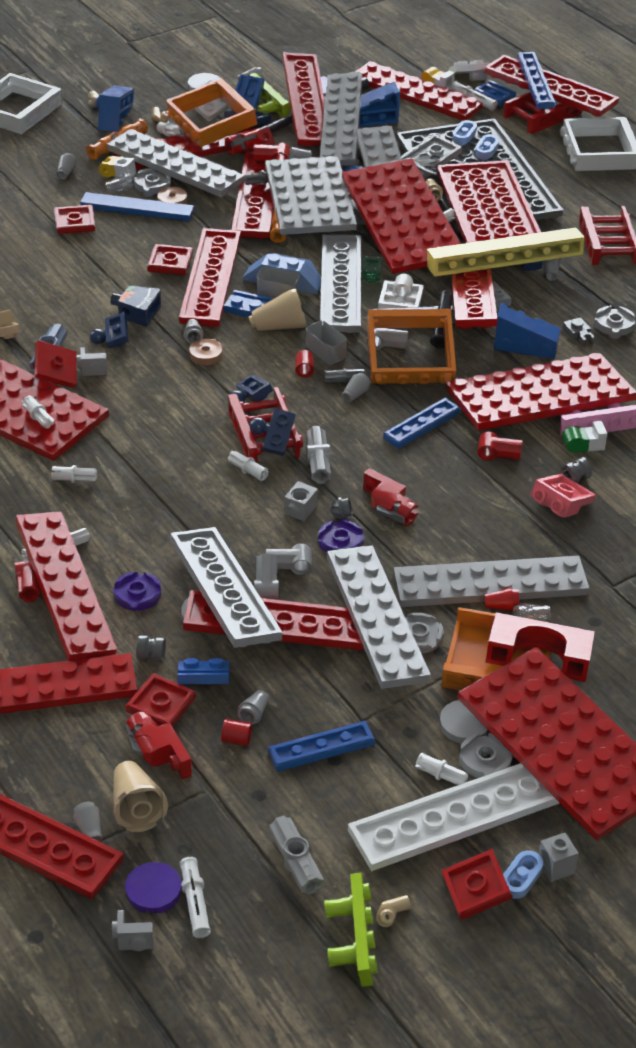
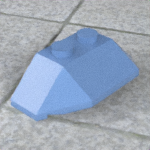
M276 253L266 254L253 263L243 276L244 281L257 283V274L262 267H272L299 273V291L318 295L321 289V276L311 260Z

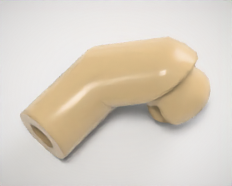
M93 90L88 94V97L91 99L88 101V104L92 108H96L99 94Z
M158 107L152 108V119L159 123L168 122L169 117L165 114V111L160 114Z
M405 895L382 902L376 914L378 924L382 927H389L393 924L398 912L409 910L411 905L408 896Z

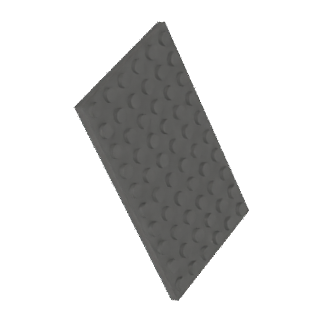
M496 119L474 121L477 124L476 134L470 142L465 145H459L462 147V153L447 164L508 160L535 220L553 219L562 216V207ZM459 124L397 132L396 140L405 153L433 134L453 142V131ZM484 135H495L499 138L498 149L491 158L487 160L479 159L475 155L476 145ZM429 175L424 179L425 181L433 179L443 190L438 175ZM443 190V195L437 202L445 212L451 207ZM456 220L451 221L452 225L459 233L460 230Z

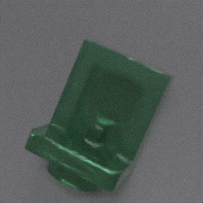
M362 256L361 281L369 283L380 282L382 257Z

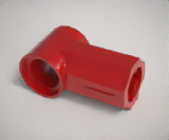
M279 143L276 146L254 145L253 160L258 162L274 159L288 160L291 150L285 143Z
M484 432L479 438L478 456L486 461L493 460L496 457L520 460L522 440L499 438L493 432Z
M30 560L15 562L19 599H23L26 603L34 602L36 598L40 597V586Z

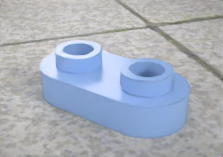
M473 121L460 122L453 131V142L457 145H465L470 142L476 134L477 124Z
M484 135L476 145L475 155L481 160L491 158L499 147V138L495 135Z
M534 851L520 852L503 874L513 899L524 897L542 873L543 859Z

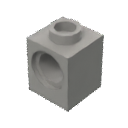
M298 481L284 497V514L305 521L317 507L318 488Z
M566 833L540 842L539 855L543 859L542 870L550 882L575 874L579 853Z

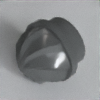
M339 497L338 500L332 502L330 511L334 517L345 520L348 516H353V508L349 498Z

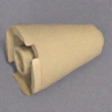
M295 288L251 312L252 316H249L251 327H256L257 331L297 329L307 326L301 302Z
M124 761L117 765L114 770L113 812L116 822L126 827V830L130 832H143L152 829L157 825L156 821L161 817L164 818L167 813L168 802L166 795L137 763Z

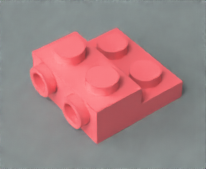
M557 474L537 479L530 496L539 504L551 508L558 516L566 518L578 514L581 506L593 503L596 494L565 475Z

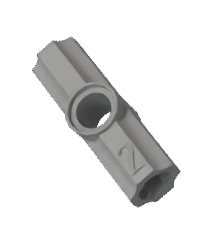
M312 426L310 430H307L306 434L307 464L310 465L311 479L316 481L317 484H325L327 480L331 479L330 445L327 444L325 430L320 426Z
M285 816L275 818L274 822L269 825V831L284 858V867L292 873L302 893L309 895L317 892L324 885V878L309 853L308 842L300 836L291 818Z

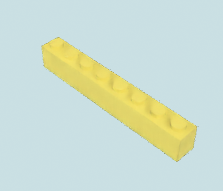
M576 228L431 248L427 249V267L435 277L584 255V236Z

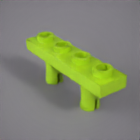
M256 73L250 75L254 77H260ZM265 82L260 96L265 104L258 106V112L265 114L276 112L282 118L290 115V103L280 93H277L271 85Z
M362 873L350 874L352 894L346 898L325 900L324 903L327 919L349 915L354 917L355 942L350 946L328 948V960L330 967L356 964L361 986H373L372 974L377 973L376 956L371 955L370 949L375 948L373 930L369 931L368 928L369 924H373L372 909L367 907L366 901L371 900L369 883L364 884Z

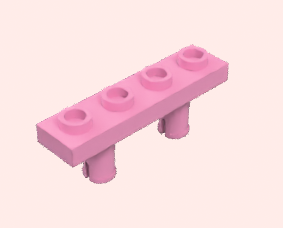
M620 403L608 405L609 408L583 413L580 410H575L568 415H562L560 435L562 436L563 431L568 427H592L593 422L602 421L606 432L636 428V405L622 407Z

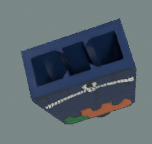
M128 286L122 295L113 293L110 303L111 305L118 306V313L124 312L128 321L147 327L161 307V289Z

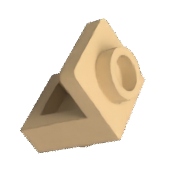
M12 311L0 312V337L4 339L15 337V334L20 333L21 330L20 325L14 322Z

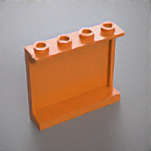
M458 607L457 621L447 661L443 667L441 687L463 690L502 667L485 663L488 642L496 614ZM526 647L515 651L512 661L535 647ZM538 648L550 660L551 651Z

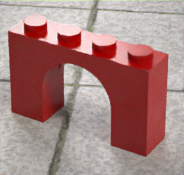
M496 613L488 642L485 663L504 666L512 661L515 651L526 647H537L558 655L563 662L562 672L569 679L586 682L594 631Z

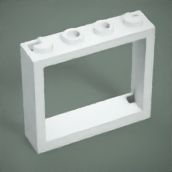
M12 73L0 80V101L12 92L37 99V101L18 115L0 110V128L23 134L62 105L60 88Z
M626 117L564 119V124L560 128V135L564 138V146H567V154L570 155V162L574 165L575 171L636 169V139ZM618 135L625 152L580 153L575 137Z

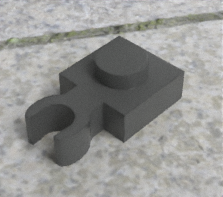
M582 318L563 322L562 329L572 340L578 338L582 346L586 345V341L593 344L594 335L590 333L591 328Z

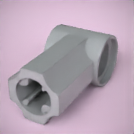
M375 328L376 350L381 349L383 346L406 349L409 332Z
M296 544L292 549H266V553L277 556V569H291L297 575H306L312 569V550L306 544Z
M263 553L256 556L254 588L260 598L278 600L277 556Z

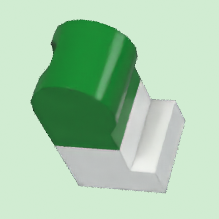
M602 421L593 422L592 427H568L563 431L562 438L570 452L605 450L607 432Z

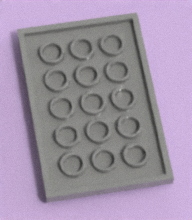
M328 156L322 158L310 157L305 159L292 158L288 160L274 159L265 161L280 235L356 230L357 223L347 187L342 180V169L338 157Z

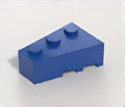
M395 82L361 95L359 127L399 123L400 90Z
M113 86L99 94L97 97V107H99L98 130L119 132V124L124 123L122 118L128 116L133 107L134 88Z
M501 302L497 316L494 350L555 359L560 328L539 318H536V320L524 315L525 312L512 310L507 307V304Z

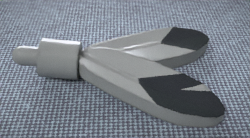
M428 155L413 159L419 170L429 175H437L436 168L430 164L438 162L440 160L439 156Z

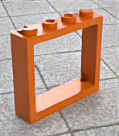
M222 78L166 100L168 108L166 113L168 117L172 118L176 125L180 126L184 133L188 134L192 141L196 142L200 147L257 124L255 109ZM219 98L237 113L202 129H199L184 114V112Z
M451 309L368 310L367 330L371 384H446V382L455 380L456 362ZM375 328H443L447 367L377 368Z

